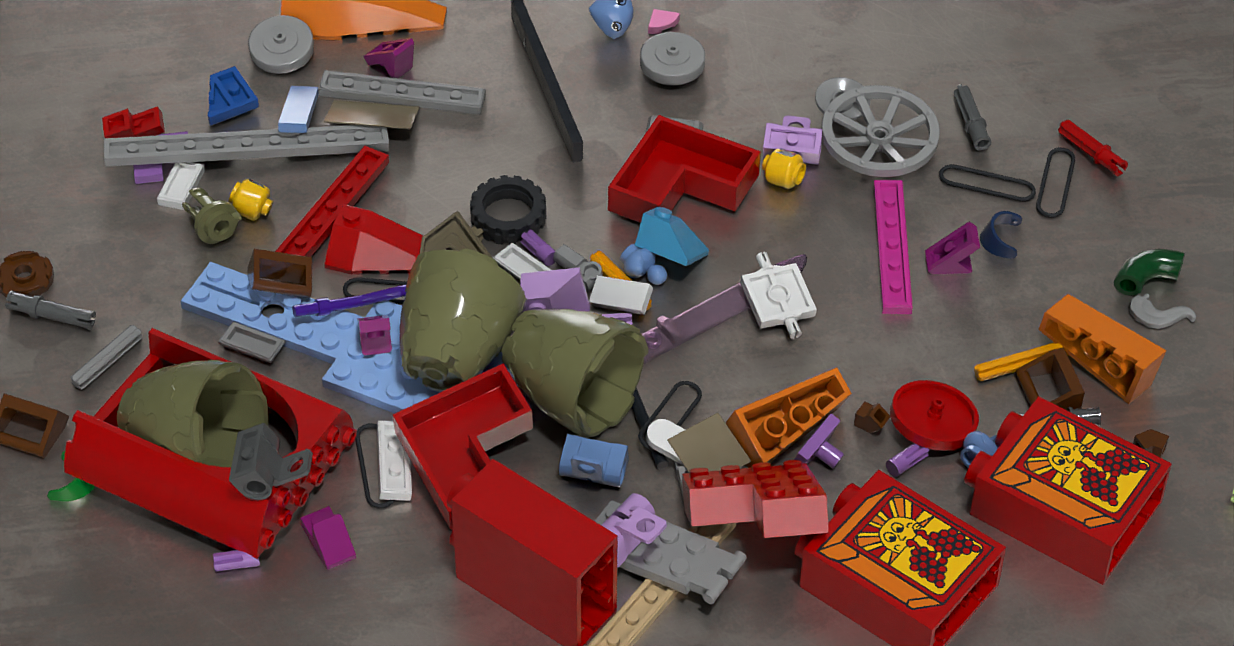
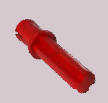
M1068 119L1060 123L1059 133L1094 158V163L1097 165L1102 164L1115 176L1123 174L1119 167L1126 171L1128 162L1112 152L1109 145H1103Z

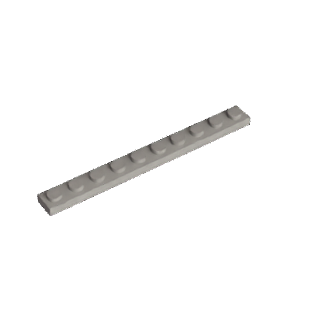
M365 125L309 127L307 133L279 132V129L105 138L104 162L105 167L343 154L359 153L364 146L378 151H389L387 127Z

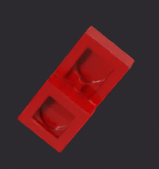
M158 106L132 115L127 108L102 117L105 138L156 136L165 133L163 114Z

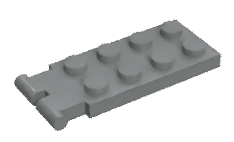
M611 500L595 522L602 525L621 504ZM667 522V527L652 543L645 544L641 542L619 567L684 594L691 590L703 595V599L707 603L713 604L727 586V579L733 578L747 557L741 551H736L735 554L722 550L719 548V542Z

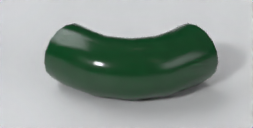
M1160 248L1141 251L1124 262L1115 276L1114 287L1124 295L1135 296L1141 293L1145 282L1150 279L1167 278L1177 281L1185 253Z

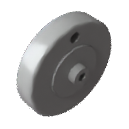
M280 15L267 18L257 24L249 35L248 47L251 59L262 70L271 73H288L301 68L309 61L314 51V39L310 27L304 21L293 16Z
M678 32L661 33L651 37L643 44L640 51V66L644 74L653 81L666 85H681L693 81L703 72L705 67V50L698 40L687 34Z

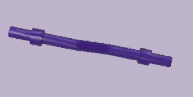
M406 285L339 299L319 298L315 299L312 303L293 305L292 311L294 317L312 314L317 316L330 315L331 311L363 307L405 297Z

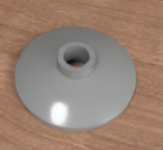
M844 77L828 79L817 88L815 95L816 105L824 114L829 104L836 97L863 85L853 79ZM857 102L848 105L839 112L852 120L863 116Z

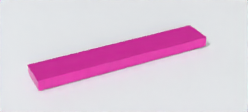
M874 180L882 314H912L913 306L903 181Z

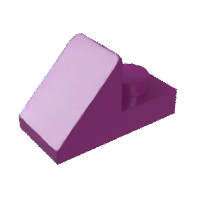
M412 38L382 42L363 57L368 65L380 64V66H385L391 78L399 79L413 67L414 41Z
M969 221L926 249L928 272L931 274L971 273L970 254L980 248L977 226Z
M388 315L357 318L363 355L389 353L392 351L391 328Z
M327 506L300 518L301 526L327 570L356 559V553L341 514L334 515L331 508Z

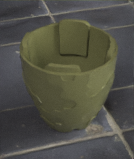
M443 249L423 252L418 255L408 277L400 317V354L404 372L414 380L420 377L423 379L422 384L425 387L438 392H442L481 374L502 351L506 337L511 336L514 332L512 325L515 319L524 312L527 305L525 291L522 290L520 284L509 273L498 266L495 259L471 249H462L461 251Z
M533 309L524 311L515 319L512 325L514 334L512 337L507 336L502 346V364L504 363L515 383L528 398L549 417L584 438L599 435L610 426L618 425L634 403L635 397L633 394L641 376L644 357L649 353L645 337L640 333V329L613 317L609 318L599 313L573 309Z
M220 360L191 361L148 373L138 378L131 388L126 389L117 411V425L120 429L195 462L219 467L232 466L238 432L261 423H265L268 426L267 399L254 374L249 368L240 363L223 362Z

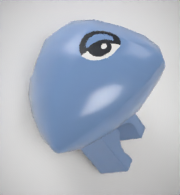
M596 0L589 7L590 15L598 27L612 39L621 37L629 28L633 18L631 0Z

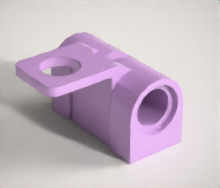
M784 116L782 126L766 123L763 158L768 154L771 155L774 150L782 148L799 154L803 158V163L819 165L823 129L810 128L811 120L809 118ZM792 124H800L803 128L789 126Z
M632 493L602 524L603 527L618 535L617 568L641 542L645 544L652 543L667 527L666 520L656 516L651 503L637 493Z

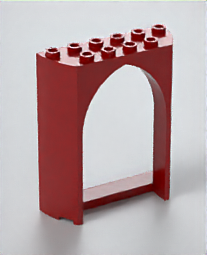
M151 328L148 332L150 354L94 416L79 410L73 415L72 421L75 422L76 428L72 441L68 440L66 442L64 472L258 559L265 549L268 550L273 545L278 532L289 525L292 515L297 508L305 505L309 493L315 486L318 487L322 483L328 469L338 463L343 450L354 443L357 430L354 429L352 419L343 409L250 370L261 385L263 394L267 399V406L275 410L288 423L296 437V450L284 457L305 449H309L313 455L308 475L280 486H273L271 495L266 499L253 500L247 498L229 481L231 467H219L195 462L118 428L117 411L121 398L126 389L131 388L138 378L164 367L191 361L220 360L231 362ZM303 460L295 462L292 465L290 472H295L296 470H298L301 467Z

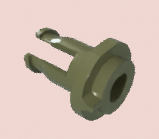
M196 187L189 190V193L202 206V208L199 206L191 207L187 202L182 203L184 210L195 220L194 229L196 235L207 244H217L229 238L236 230L238 222L242 220L235 207L224 200L215 201L203 188Z

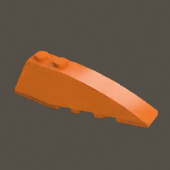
M281 0V15L293 16L304 21L310 27L313 39L342 40V36L354 34L357 35V38L368 37L367 33L383 32V35H392L394 32L402 29H407L409 33L444 29L447 7L428 0Z

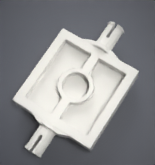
M767 252L757 254L756 260L761 269L754 273L742 275L740 283L760 329L775 325H785L791 339H794L795 336L796 338L800 337L802 331L797 321L814 317L817 309L797 264L773 266Z

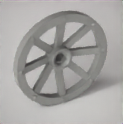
M870 85L846 91L829 104L822 120V139L829 153L845 167L865 175L893 177L911 173L924 166L933 157L938 147L940 127L935 113L919 97L895 87ZM868 99L891 100L883 120H875L867 103ZM857 102L867 127L839 112L848 105ZM899 104L909 107L919 115L896 127L891 125ZM835 121L861 136L835 138L832 123ZM923 124H926L929 133L928 140L898 137ZM868 146V149L862 158H858L843 147ZM892 146L921 149V151L913 157L904 160ZM877 152H884L893 163L871 162Z

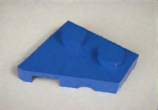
M235 66L210 75L208 112L210 126L259 107L258 98Z

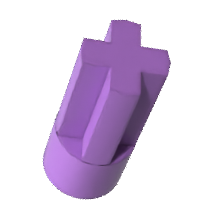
M530 229L527 233L524 232L521 235L523 239L520 242L544 265L551 266L555 263L553 260L555 250L533 230Z
M913 443L886 461L888 472L894 477L899 476L929 456L927 453L929 448Z
M234 550L213 553L215 572L260 566L259 558L256 559L243 551Z

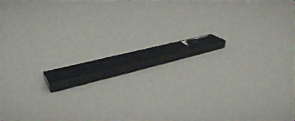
M511 0L512 20L572 162H580L583 159V140L524 1Z

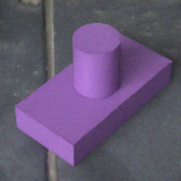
M830 414L798 452L794 460H800L802 464L806 463L808 465L816 456L834 469L844 454L827 441L831 438L841 420Z

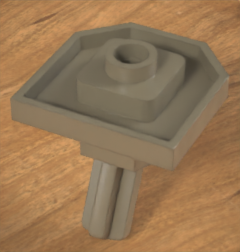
M459 211L453 213L422 237L420 254L432 250L461 251L462 249H471L493 258L481 242L483 240V230L481 228L477 229L475 226L470 228Z

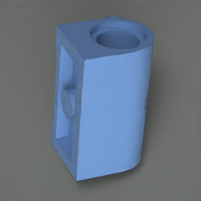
M567 434L559 464V475L620 488L629 461L628 446Z

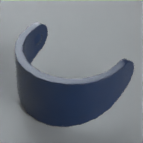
M1001 211L994 214L980 234V242L984 249L995 256L1009 259L1015 258L1017 250L1004 243L997 236L994 226L1000 224L1018 226L1022 223V217L1010 211Z

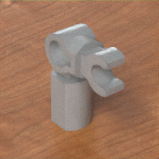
M565 244L554 253V262L564 269L580 267L587 293L593 290L597 275L603 276L599 263L588 262L587 259Z

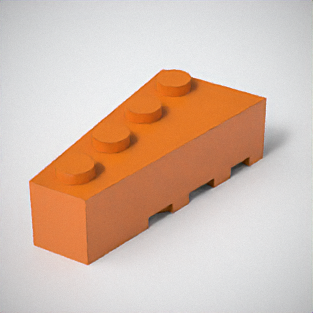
M1070 294L1065 295L1044 313L1038 329L1055 344H1061L1068 355L1128 404L1133 402L1152 385L1167 351Z
M836 367L736 409L726 421V425L751 460L750 463L746 464L748 468H752V465L755 463H772L830 414L839 409L852 393Z

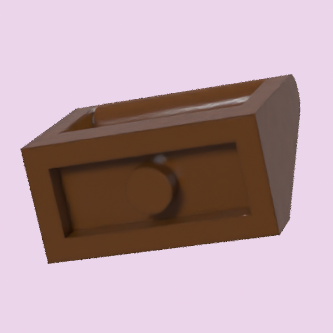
M254 249L247 270L251 290L310 298L312 293V257Z
M1064 348L1051 350L1016 370L1015 373L1030 406L1039 396L1031 377L1051 374L1061 396L1050 402L1067 410V407L1082 409L1085 392Z
M4 393L0 402V444L45 458L65 429L69 416L59 410ZM16 412L48 422L40 444L4 432Z

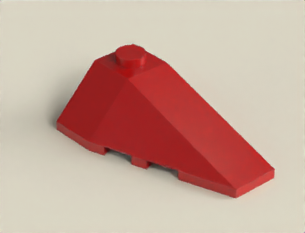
M343 204L332 226L324 265L326 269L351 275H362V271H379V274H389L390 270H406L410 274L413 263H415L418 255H420L421 241L424 235L371 210Z

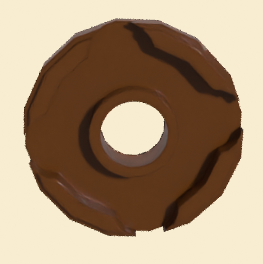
M19 251L10 254L4 258V262L0 265V293L7 297L10 291L33 297L35 295H42L50 288L54 281V270L50 260L46 256L45 258L39 256L38 252ZM21 273H31L27 277H17Z

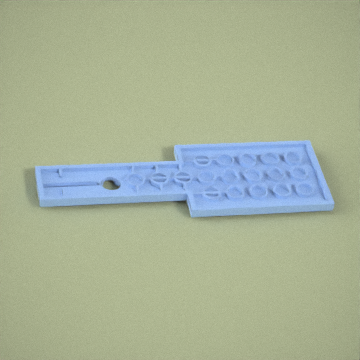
M213 262L208 264L181 300V307L184 310L230 326L234 321L285 340L284 347L332 364L322 378L324 388L394 414L440 393L425 387L422 384L423 379L420 377L414 380L404 372L400 354V317L402 305L390 301L373 305L366 317L388 315L391 328L392 351L389 353L363 355L357 318L365 317L346 310L331 311L330 315L325 316L312 314L294 317L293 305L312 303L315 299L251 290L246 274ZM271 304H277L284 308L282 314H273L270 318L265 317L261 313L264 307ZM502 352L491 361L483 372L502 364Z

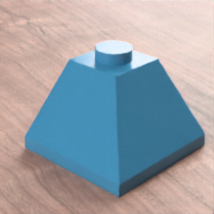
M656 207L643 213L635 246L646 248L652 253L685 266L708 255L709 249L681 218L672 215L671 210Z

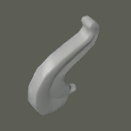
M1147 293L1143 296L1137 295L1131 299L1129 313L1137 322L1148 328H1166L1183 318H1188L1191 322L1196 320L1195 312L1186 306H1177L1165 311L1157 310L1152 305V302L1148 300L1150 296Z

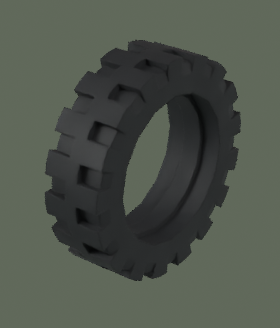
M502 175L498 179H495V177L487 180V183H481L477 187V191L472 193L470 200L471 224L477 229L481 228L483 230V238L487 241L494 240L496 244L503 245V242L509 243V245L511 243L516 244V242L523 239L521 235L524 232L527 233L531 229L538 235L539 229L544 228L547 217L545 194H542V189L538 185L535 186L533 181L529 179L523 180L521 176L514 175V178L508 177V175ZM502 199L520 200L531 208V211L526 216L514 221L494 219L485 210L493 202Z

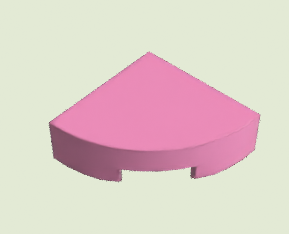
M653 9L648 26V34H660L662 30L670 27L674 28L680 20V13Z

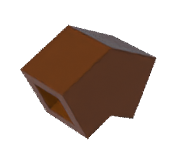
M864 401L855 413L854 426L871 434L882 429L889 420L890 415L879 403L872 405Z
M1149 429L1135 435L1133 444L1161 458L1167 447L1169 436Z

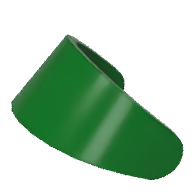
M65 451L61 454V459L63 461L65 458ZM75 478L71 483L60 489L50 490L47 497L55 501H74L88 495L95 486Z

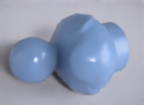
M635 243L628 246L622 252L620 261L624 264V272L630 279L639 278L647 273L648 280L654 285H660L666 281L667 271L663 266L655 265L656 256L654 253L646 248L635 246Z
M981 431L969 433L963 441V450L960 454L962 462L969 468L971 462L980 451L993 456L999 448V445L995 443L997 435L989 437Z

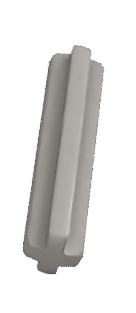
M134 325L126 328L71 376V383L79 390L84 389L142 339L141 330Z

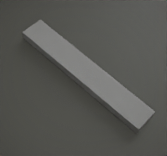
M324 70L318 88L319 96L393 105L418 106L420 108L481 115L486 97V89L328 70Z

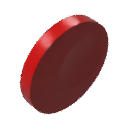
M918 380L901 386L894 394L890 406V418L895 428L911 442L933 450H954L963 447V441L966 436L976 431L979 424V414L974 403L960 390L937 381Z

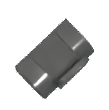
M261 423L238 432L229 481L247 498L253 500L266 499L271 495L273 486H280L308 475L313 453L309 449H305L282 458L278 454L280 448L279 438L265 423ZM303 460V463L298 470H296L295 472H290V469L295 462Z

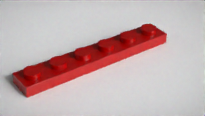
M364 146L275 252L311 257L330 235L333 223L343 204L355 205L389 164V155Z

